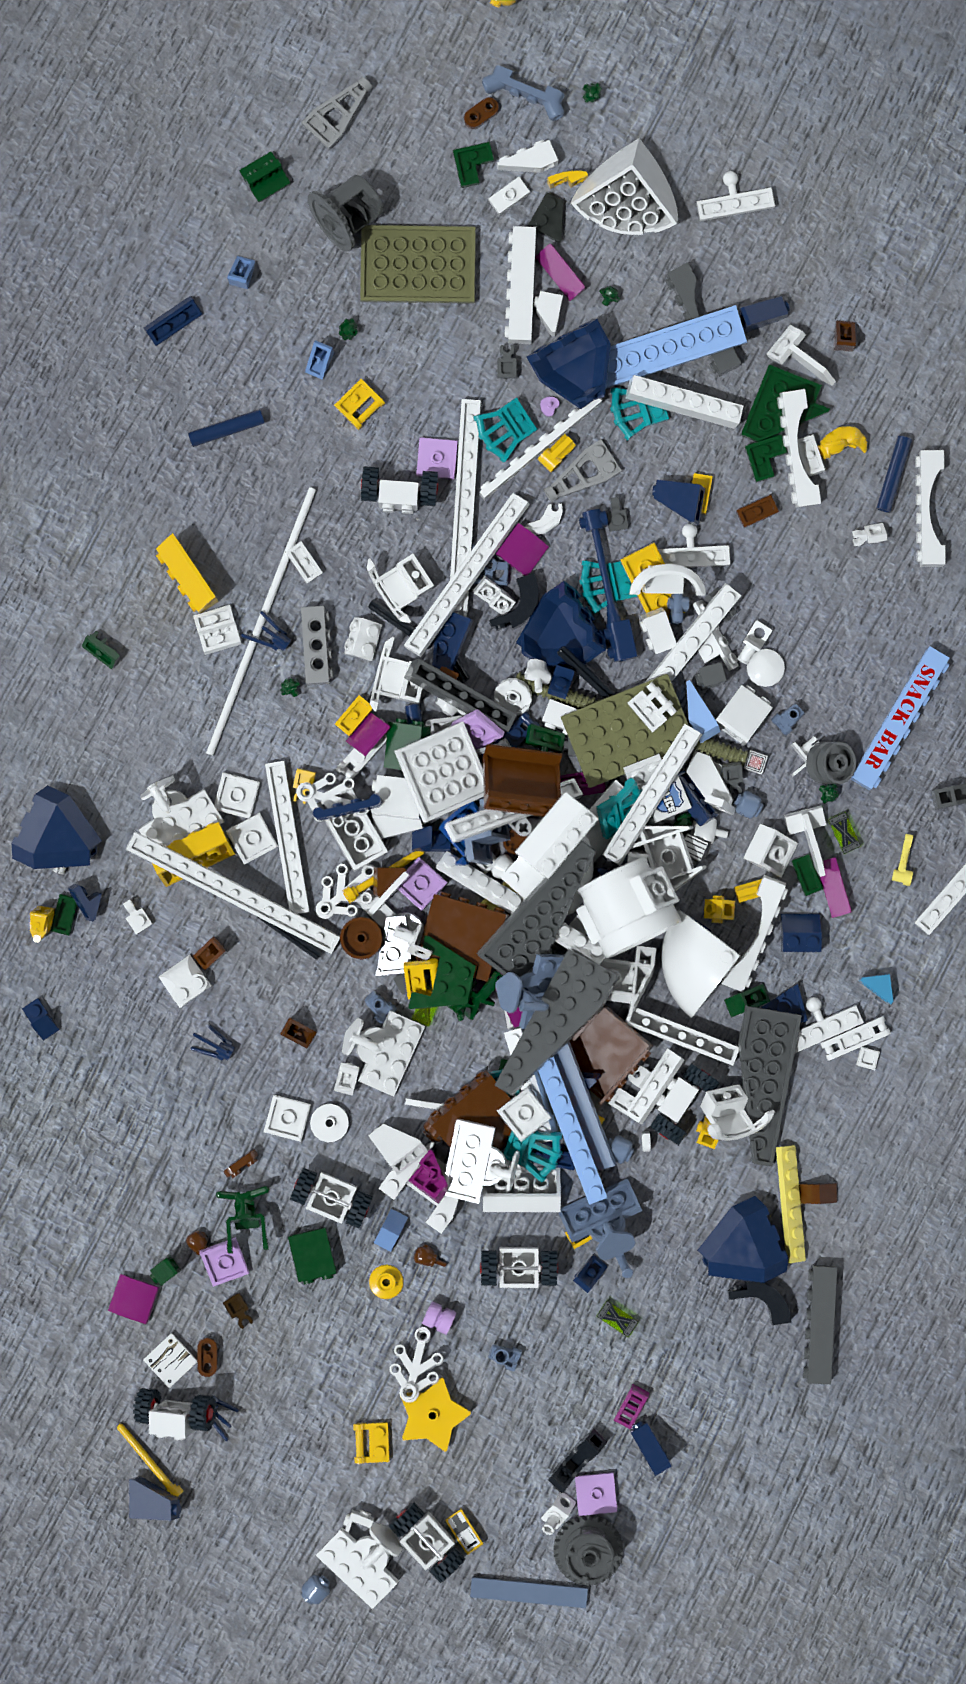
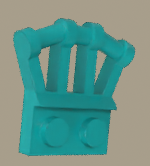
M611 388L612 403L610 411L614 414L615 426H618L624 433V438L627 441L645 427L669 420L665 409L636 401L619 405L620 395L626 396L627 389ZM634 406L639 407L640 413L622 417L621 410ZM640 418L643 420L632 431L625 424Z
M514 398L495 412L473 416L477 424L479 439L484 441L487 451H491L498 456L499 460L503 463L508 459L517 443L537 430L517 398ZM498 416L500 421L486 430L483 419ZM504 425L507 432L492 441L489 434ZM511 436L513 440L505 452L497 447L498 444Z
M582 561L581 566H583L581 580H579L584 592L582 596L592 608L591 612L594 615L607 607V600L598 605L593 596L605 594L604 589L591 591L590 588L591 583L602 581L601 576L589 578L590 568L600 569L599 563ZM621 561L608 563L607 569L614 601L618 602L637 598V595L630 594L632 584Z
M633 778L626 780L625 786L616 795H610L608 800L596 806L602 837L606 840L616 834L631 808L623 810L634 804L642 792L637 787V782Z
M536 1130L520 1142L512 1131L503 1153L505 1159L512 1162L515 1152L519 1151L518 1165L525 1167L540 1182H544L547 1179V1175L553 1169H556L558 1165L557 1159L561 1157L560 1140L562 1139V1133L538 1132ZM536 1139L552 1140L553 1148L536 1141ZM533 1148L550 1155V1158L546 1159L533 1153ZM529 1160L545 1167L542 1170H538Z

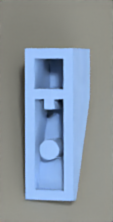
M688 680L686 685L689 723L691 728L702 734L699 742L702 743L718 734L720 728L695 687Z

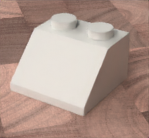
M760 824L746 851L744 859L778 877H782L798 843L779 831Z

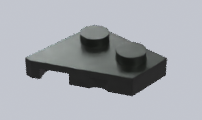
M546 192L528 227H536L537 232L560 244L562 239L563 201Z

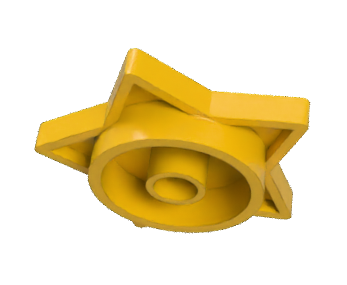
M443 1377L439 1378L438 1383L431 1385L425 1392H419V1396L414 1402L408 1403L402 1400L409 1416L402 1440L428 1439L443 1451H447L452 1428L467 1418L471 1411L451 1400ZM406 1392L407 1396H411L413 1394V1392ZM430 1412H434L436 1414L435 1419L429 1418Z

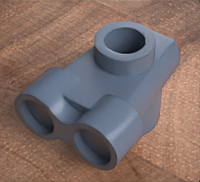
M672 594L671 598H668L667 608L670 609V624L683 623V612H688L689 597H683V594Z
M795 703L780 715L777 713L771 721L787 736L793 731L792 727L805 713ZM791 711L796 712L797 716L795 718L790 716Z
M375 991L371 992L364 1000L366 1005L375 1014L374 1018L379 1024L385 1022L389 1010L395 1012L397 1009L391 1002L385 1001Z
M493 1344L488 1358L494 1360L497 1364L504 1365L505 1369L514 1372L522 1350L515 1347L509 1349ZM499 1351H502L501 1356H496Z

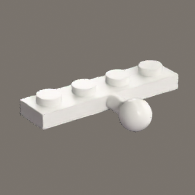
M728 171L723 176V182L728 186L730 195L696 202L700 222L775 207L771 188L737 194L736 183L738 182V176L733 171Z
M691 523L684 525L682 528V534L686 537L687 548L658 549L665 564L681 565L686 568L730 565L729 545L694 547V537L697 534V528Z
M816 997L809 998L806 1002V1007L810 1012H813L817 1022L799 1029L795 1053L863 1024L864 1022L857 1006L853 1005L823 1018L820 1011L821 1001Z

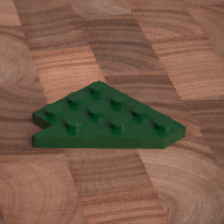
M769 364L740 436L759 442L785 431L780 423V416H783L782 409H779L777 398L780 397L782 392L805 389L808 408L803 410L799 425L827 414L830 410L829 408L815 403L822 385Z

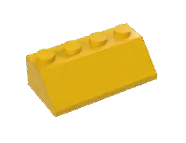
M172 533L156 548L158 551L156 557L162 565L166 563L169 568L166 572L172 581L174 579L178 581L180 585L177 588L182 596L187 595L190 599L187 603L192 611L195 612L197 610L199 614L203 613L219 601Z
M219 822L208 824L204 829L191 832L187 837L181 840H174L170 845L166 846L206 868L235 855ZM153 864L158 877L165 887L183 880V878Z

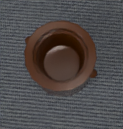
M512 829L509 830L510 840L504 841L503 846L509 854L518 855L515 851L527 836H520Z

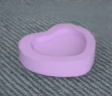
M555 397L542 399L540 402L542 413L547 417L553 416L554 410L559 407V400Z

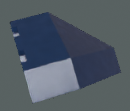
M598 319L580 325L578 329L561 335L555 341L539 347L526 356L539 381L579 409L584 408L593 400L605 397L611 343Z
M565 581L542 596L516 641V644L522 648V654L529 658V660H542L547 665H568L557 654L559 648L566 646L586 664L606 651L605 635L602 630L598 631L592 622L595 619L588 607L584 608L578 599L581 596L577 589Z
M47 785L34 795L32 799L34 805L30 813L26 812L20 824L22 827L18 837H14L11 843L12 859L33 869L90 866V858L97 854V844L102 840L70 795Z
M756 1196L732 1206L699 1247L698 1251L703 1255V1263L708 1267V1276L765 1283L787 1272L788 1256L786 1251H781L778 1240H780L775 1225H770L767 1217L770 1213Z

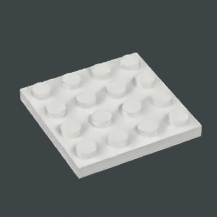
M464 722L457 723L394 751L424 823L484 797L483 768Z

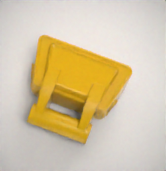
M37 906L30 912V932L35 942H40L51 930L55 908Z

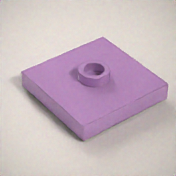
M420 438L416 476L422 477L423 471L438 472V478L454 480L458 441Z
M478 709L453 721L451 724L453 726L464 722L471 742L476 749L482 748L502 738L504 735V731Z
M418 857L406 871L410 877L398 890L422 911L433 899L434 894H438L447 882Z
M236 1237L232 1239L233 1254L227 1253V1241L200 1250L201 1258L213 1287L249 1274V1269Z
M613 1472L575 1477L579 1516L617 1512Z

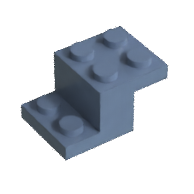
M480 799L479 811L485 810L484 799ZM508 824L464 839L467 861L483 865L493 864L491 845L510 840Z

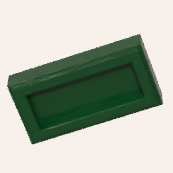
M810 854L791 861L804 896L823 890Z
M59 894L51 932L70 936L77 909V904L73 897Z

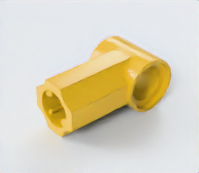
M564 434L551 448H547L537 460L552 473L576 445Z
M762 879L734 887L738 902L741 903L760 897L757 895V891Z

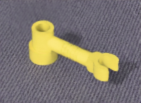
M905 834L898 870L894 869L892 881L901 882L906 886L911 885L913 871L906 870L913 835Z

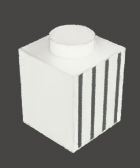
M686 834L684 839L690 857L699 862L708 843L690 834Z

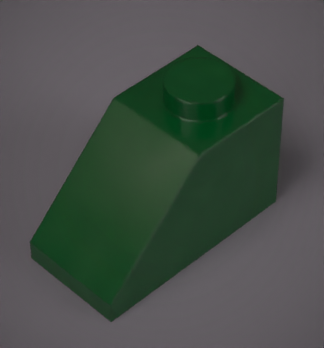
M760 984L726 998L724 1001L730 1016L734 1017L744 1013L745 1005L759 1007L770 1002L764 984Z
M169 1255L150 1270L152 1273L150 1277L156 1284L159 1283L162 1286L177 1275L181 1269L171 1255Z

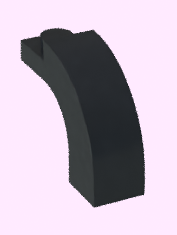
M534 573L516 579L520 593V602L512 612L490 619L491 629L496 628V631L507 628V624L510 623L511 629L515 630L530 619L538 602V584Z
M745 1280L746 1288H743L742 1285L732 1286L731 1290L727 1291L729 1300L755 1297L764 1301L768 1307L772 1325L792 1323L790 1310L785 1299L776 1289L766 1283Z
M593 1428L560 1461L552 1471L548 1481L562 1494L577 1474L601 1452L608 1441Z

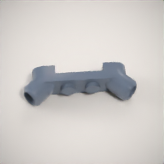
M499 65L495 66L491 75L483 77L482 84L487 94L505 89L515 97H525L532 104L539 103L544 105L547 115L552 121L562 118L565 113L561 104L565 94L553 87L547 86L545 92L512 79L513 71Z

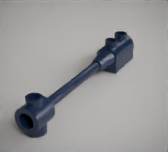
M601 509L585 511L582 513V517L579 518V524L581 529L585 528L586 532H592L607 600V629H603V634L605 635V641H610L611 647L607 648L608 657L613 659L614 662L635 659L637 652L630 620H622L614 601L599 530L604 529V526H608L605 510L601 511Z

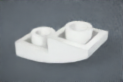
M486 576L482 578L473 590L474 594L489 603V606L501 615L507 614L516 603L508 593Z

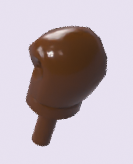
M194 1231L186 1238V1244L197 1255H200V1250L209 1247L207 1245L208 1237L205 1232Z
M424 1244L423 1247H418L414 1253L413 1259L417 1264L433 1267L434 1264L446 1267L447 1264L436 1259L437 1254L434 1253L433 1248L429 1245Z

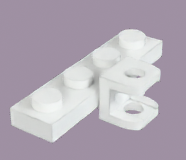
M667 1049L652 1072L638 1065L639 1068L633 1075L629 1074L628 1079L641 1090L625 1113L640 1124H643L684 1062V1059ZM637 1072H640V1074L638 1075V1077L635 1078V1074H636Z

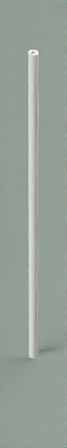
M309 487L262 607L261 611L266 615L270 611L289 562V557L285 552L296 544L316 490ZM261 614L252 633V637L258 639L262 631L261 627L264 626L266 621ZM251 640L248 643L206 751L208 755H214L257 643Z

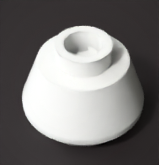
M508 854L500 855L493 863L491 869L493 877L502 879L501 876L514 863Z

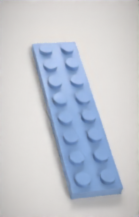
M737 306L722 309L610 346L606 389L630 381L633 375L644 377L747 343Z

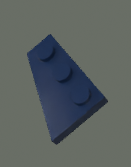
M454 612L450 615L436 635L433 650V667L440 669L443 666L453 671L472 625V619Z
M798 984L761 1007L802 1015L800 1023L808 1021Z

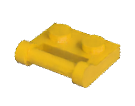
M360 379L334 407L359 430L362 424L379 407H382L385 402ZM371 397L374 402L356 419L353 414Z
M432 958L427 961L404 962L403 968L408 1000H410L412 992L431 996L439 964L438 959ZM425 969H430L432 989H427Z
M388 1422L353 1424L356 1437V1457H354V1463L389 1462ZM363 1430H369L370 1456H364Z

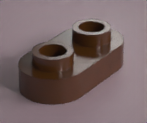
M485 98L470 108L464 115L465 125L470 129H477L492 119L498 113L497 101L493 98ZM487 104L492 105V108L486 109L485 106ZM475 115L477 119L471 120L470 117Z
M255 1149L224 1170L223 1173L226 1177L231 1176L233 1179L242 1172L240 1168L245 1165L250 1167L257 1162L256 1157L258 1154Z
M209 1337L203 1338L197 1346L198 1372L204 1377H210L217 1371V1343ZM210 1344L211 1350H205L204 1345ZM206 1363L211 1364L210 1370L205 1369L204 1365Z

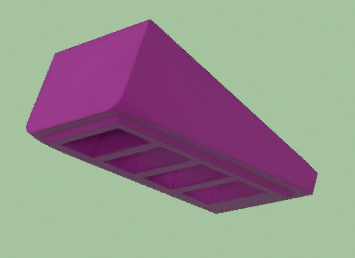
M632 1384L613 1421L631 1430L632 1425L635 1423L648 1399L649 1392ZM631 1400L639 1404V1406H636L628 1401ZM627 1407L635 1411V1413H632L624 1408ZM623 1413L624 1415L632 1418L631 1421L622 1417L621 1414Z

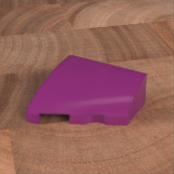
M429 1149L420 1160V1167L408 1181L439 1204L447 1191L448 1184L433 1151Z

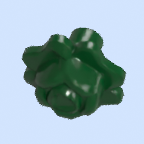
M591 83L590 86L585 84L582 89L585 91V94L582 98L585 103L596 102L601 97L602 87L599 83Z
M612 286L599 290L604 298L602 304L605 306H609L610 302L621 300L618 296V290Z
M353 318L345 319L339 326L338 334L342 336L344 341L347 339L352 340L353 336H356L358 333L356 329L358 324L355 323Z
M287 678L281 683L282 688L280 691L282 696L291 694L293 697L299 695L297 688L300 682L298 678Z
M836 784L821 785L819 787V791L822 792L821 800L824 804L833 802L838 797V786Z
M678 813L674 816L676 822L673 826H692L693 819L691 814L687 815L685 813L681 815Z

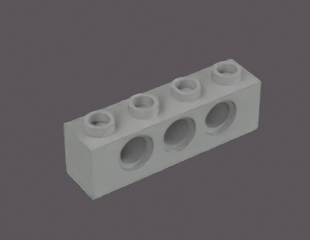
M324 606L301 607L306 685L330 684L329 679H333V670L329 668L328 660H332L331 649H327V641H330V630H326V622H329V611H325ZM314 622L321 624L319 631L311 630V625ZM315 641L322 642L323 646L320 650L312 649V644ZM322 660L324 662L323 668L315 669L313 667L314 662Z

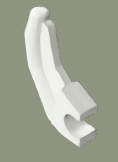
M548 504L542 518L526 524L525 528L534 535L547 533L559 525L562 516V504H558L559 509L556 512L552 511L551 504Z

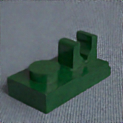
M95 631L93 634L87 635L82 647L112 670L116 666L120 655L115 649L106 645L107 638H103L101 641L97 639L99 632Z

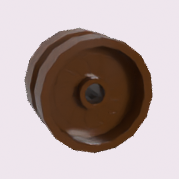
M353 918L341 930V947L352 958L360 960L369 959L376 955L382 947V931L369 918ZM359 935L365 936V940L363 942L358 941Z

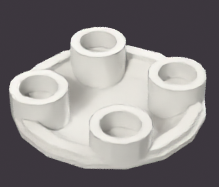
M762 649L760 652L756 651L747 664V673L750 680L763 687L773 686L778 683L783 677L785 670L784 661L781 656L770 649Z

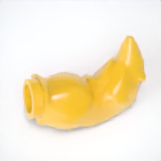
M842 426L834 429L817 446L824 460L840 453L847 446L854 449L859 447L863 453L867 452L865 435L857 427Z

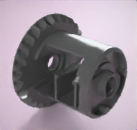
M353 175L328 195H324L319 191H313L308 195V205L317 224L329 240L345 252H349L354 248L355 240L352 235L383 214V205L380 197L372 185L360 175Z
M596 1515L577 1516L567 1521L558 1531L553 1547L554 1559L560 1572L572 1582L587 1586L603 1583L605 1580L610 1579L620 1566L623 1557L622 1539L617 1529L608 1520Z

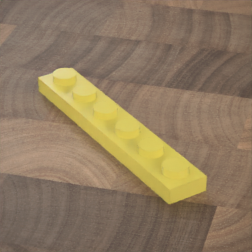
M796 1146L776 1147L785 1251L788 1256V1263L806 1261Z

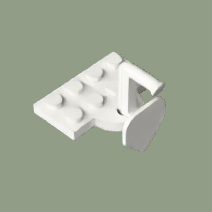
M174 776L150 785L140 795L141 800H145L153 795L152 814L154 819L139 827L138 830L142 835L165 847L174 840H181L187 837L191 832L204 829L208 824L224 823L222 816L205 789L189 798L177 790H166L165 788L175 781Z
M389 1010L382 1028L374 1026L366 1028L361 1032L364 1021L356 1018L345 1032L342 1053L349 1055L355 1045L358 1057L366 1063L358 1081L394 1097L425 1026Z
M457 1119L445 1173V1179L448 1184L445 1196L479 1204L483 1185H492L505 1178L507 1179V1191H510L517 1168L525 1169L526 1172L528 1170L518 1165L519 1151L515 1152L511 1162L505 1159L504 1154L499 1149L492 1146L496 1127Z
M373 1523L369 1529L370 1535L363 1536L357 1541L342 1527L316 1556L373 1609L399 1582L385 1566L389 1562V1555L397 1557L402 1551V1546L396 1534L388 1526Z

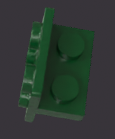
M268 152L239 170L257 202L265 200L290 185V181L284 173L280 161L275 158L272 152Z

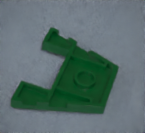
M425 935L422 948L432 951L431 955L440 956L431 996L412 992L408 1009L469 1004L477 966L431 936Z

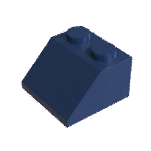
M781 914V952H822L820 914Z

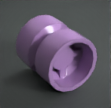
M432 1301L422 1324L430 1328L435 1326L438 1332L447 1335L457 1312L449 1308L443 1310L442 1305Z

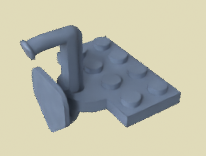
M536 954L531 973H526L519 977L513 972H508L496 982L495 986L500 1007L508 1013H514L517 1007H519L522 1012L519 1027L522 1029L526 1028L535 1011H545L549 1008V1005L541 999L565 955Z
M627 1178L605 1188L607 1198L589 1205L585 1197L560 1208V1212H558L571 1242L590 1235L593 1240L599 1242V1245L596 1247L599 1258L609 1260L616 1257L624 1278H630L633 1275V1270L629 1267L624 1253L635 1246L632 1234L624 1232L626 1227L625 1219L642 1211Z

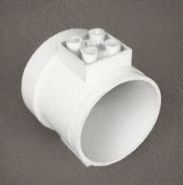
M646 857L619 867L578 889L585 905L576 909L592 944L599 942L606 959L634 948L666 932L669 927L682 923L673 905L679 899L663 867L660 866L652 870Z

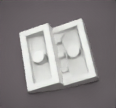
M230 605L193 616L205 655L242 644Z

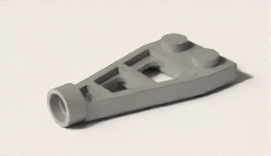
M361 77L356 83L316 107L301 124L330 150L343 136L365 95L373 86L368 80ZM347 95H351L355 99V103L349 110H345L339 104ZM333 108H337L343 115L337 126H332L324 118L325 113Z
M600 439L586 448L551 486L544 489V493L552 503L560 497L605 483L621 473L622 470ZM590 460L598 470V474L591 478H584L580 473V467ZM575 473L580 483L568 488L564 483V479L570 474Z

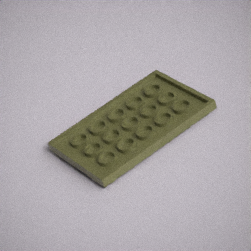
M366 225L361 229L360 302L474 304L475 227Z
M668 674L560 717L589 788L625 774L624 767L657 754H660L661 759H663L684 724L688 725ZM651 682L656 687H660L661 693L668 701H672V706L677 710L672 716L665 711L663 715L667 720L654 732L650 731L627 704L641 691L648 696L651 692L646 686ZM656 698L651 700L658 709L662 707Z

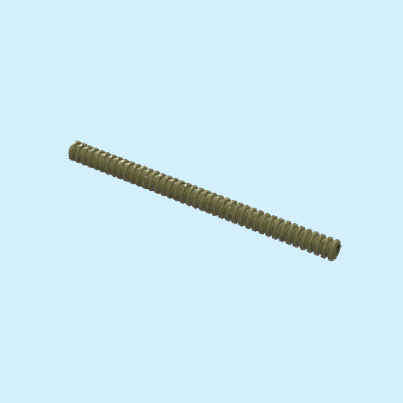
M519 671L516 678L524 681L530 687L532 694L536 693L534 681L525 679V674L523 675ZM550 682L549 684L542 683L543 691L537 693V696L542 695V698L548 697V700L554 699V701H559V703L563 702L565 705L574 706L578 710L598 702L595 700V697L589 698V695L584 696L583 693L580 695L577 691L574 693L572 689L568 690L566 699L547 694ZM712 738L702 743L698 741L694 747L695 751L700 750V753L706 752V755L712 754V757L718 756V759L723 758V761L729 760V763L741 762L742 767L745 765L748 756L747 750L745 752L741 748L738 750L735 746L731 747L730 744L727 746L724 742L721 744L718 740L715 742Z

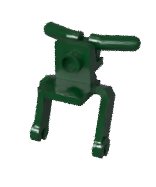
M495 971L479 992L473 990L480 980L475 978L469 1004L447 1007L457 1014L459 1021H463L465 1015L468 1019L474 1020L475 1015L479 1012L480 1003L490 1006L495 1005V1002L489 995L494 991L496 982L503 975L499 971Z
M268 1186L246 1191V1193L216 1192V1197L219 1199L235 1200L236 1214L234 1217H228L226 1220L228 1254H233L231 1223L233 1222L236 1230L259 1228V1220H261L263 1249L269 1250L265 1217L262 1214H255L254 1199L255 1197L267 1194L270 1191Z

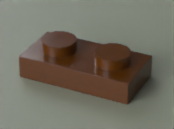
M769 495L736 510V513L743 528H746L779 513L772 496Z

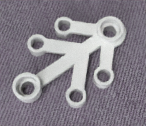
M327 773L324 778L313 784L308 782L301 783L296 793L301 801L308 802L312 811L318 807L315 799L323 801L325 807L329 809L332 808L331 805L336 803H343V805L351 803V800L340 798L336 795L345 790H352L354 788V781L347 778L342 784L325 793L319 792L317 790L323 786L333 785L336 781L333 773ZM327 776H332L334 778L333 782H327ZM346 781L352 782V786L350 788H347L345 786ZM304 789L310 791L308 796L303 795L302 791ZM369 810L357 812V814L363 816L366 815L369 812ZM342 816L332 818V823L335 827L343 825L344 819ZM340 818L342 823L337 825L334 820Z
M339 864L336 867V872L338 873L336 896L330 900L331 887L334 885V881L331 877L325 876L321 881L324 886L323 898L316 906L317 915L322 919H329L333 914L355 917L358 914L356 906L349 905L346 908L336 905L341 901H347L342 890L348 886L356 887L374 876L375 866L371 864L364 866L362 873L345 887L348 867L345 864ZM340 867L346 868L344 873L339 872ZM367 869H372L371 875L366 874ZM330 879L331 884L326 886L324 884L325 880ZM365 892L362 895L359 894L356 897L357 900L353 902H362L365 905H369L372 903L373 897L370 893ZM366 895L370 896V900L368 902L363 901V898ZM323 906H328L327 912H322ZM350 908H355L354 914H349Z
M420 1327L415 1332V1338L418 1342L413 1363L406 1354V1348L403 1345H397L394 1348V1353L400 1357L410 1374L408 1382L402 1375V1368L399 1364H392L389 1368L390 1373L396 1377L401 1385L400 1397L408 1403L414 1402L418 1398L420 1390L430 1384H437L439 1381V1376L435 1372H430L427 1378L416 1383L417 1377L431 1367L441 1365L444 1361L440 1353H435L432 1355V1358L421 1364L425 1344L431 1339V1333L425 1327ZM422 1333H426L427 1337L426 1339L422 1340L420 1339V1335ZM399 1348L404 1349L402 1354H397ZM440 1356L441 1360L440 1362H434V1358ZM394 1367H399L397 1373L392 1372ZM431 1375H436L435 1381H430ZM408 1390H413L411 1396L406 1395Z

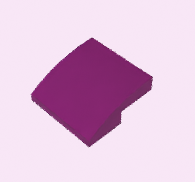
M518 523L496 555L523 576L530 574L549 546Z
M370 712L346 742L366 757L390 726Z
M120 1274L108 1311L147 1324L160 1287Z

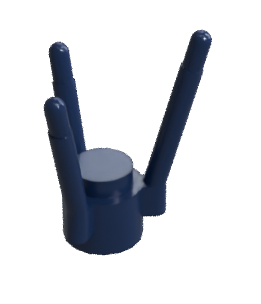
M263 611L260 614L278 631L274 633L265 626L261 627L272 636L271 642L273 644L241 634V637L271 647L275 651L277 649L284 651L291 640L287 633Z
M209 1025L208 1028L224 1043L220 1042L217 1045L205 1037L193 1033L194 1037L216 1048V1053L195 1047L190 1048L192 1051L215 1057L221 1061L223 1059L229 1060L235 1049L231 1045L233 1042L227 1040L212 1025Z
M213 1396L217 1404L234 1412H239V1409ZM215 1412L216 1417L228 1428H231V1424L218 1412ZM215 1422L213 1427L225 1441H228L227 1436Z

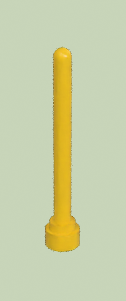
M414 851L389 867H404L422 856L425 851ZM374 876L356 887L348 886L343 889L342 892L347 901L352 903L357 900L356 897L359 896V893L373 885Z
M119 1424L117 1426L118 1431L167 1488V1491L177 1497L184 1492L180 1486L173 1485L124 1424Z

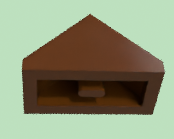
M836 321L834 350L853 352L856 346L855 322Z
M374 867L373 894L380 898L407 870L402 867Z
M213 936L193 957L206 970L228 951Z
M289 1017L280 1035L307 1049L317 1032Z
M837 1183L799 1184L801 1204L837 1203Z

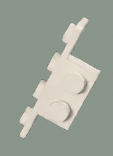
M703 600L693 603L698 615L707 606ZM718 624L699 647L698 652L704 663L721 655L730 671L739 667L738 660L728 647V641L722 636Z

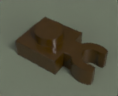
M240 1292L223 1302L232 1319L238 1317V1325L241 1329L245 1328L242 1324L243 1319H248L250 1324L253 1323L252 1317L245 1313V1311L249 1310V1307Z

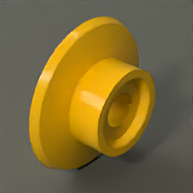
M387 1264L375 1268L369 1278L371 1291L381 1299L396 1297L401 1292L404 1284V1279L399 1269ZM384 1279H388L390 1281V1284L388 1286H385L383 1284Z

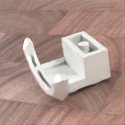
M414 554L397 563L395 568L380 577L372 560L368 559L367 571L387 606L400 621L411 623L407 614H404L401 609L425 595L434 587Z
M674 564L649 565L647 569H643L634 579L630 587L631 595H640L641 589L644 593L683 594L684 578H686L694 586L696 595L706 596L704 584L699 576L686 567Z
M394 637L385 642L370 699V705L374 711L377 710L379 695L418 704L422 688L404 678L412 661L406 662L389 657Z
M739 1084L707 1091L700 1106L711 1123L708 1126V1133L716 1140H736L752 1135L771 1121L775 1111H767L761 1119L753 1124L744 1110L748 1097Z

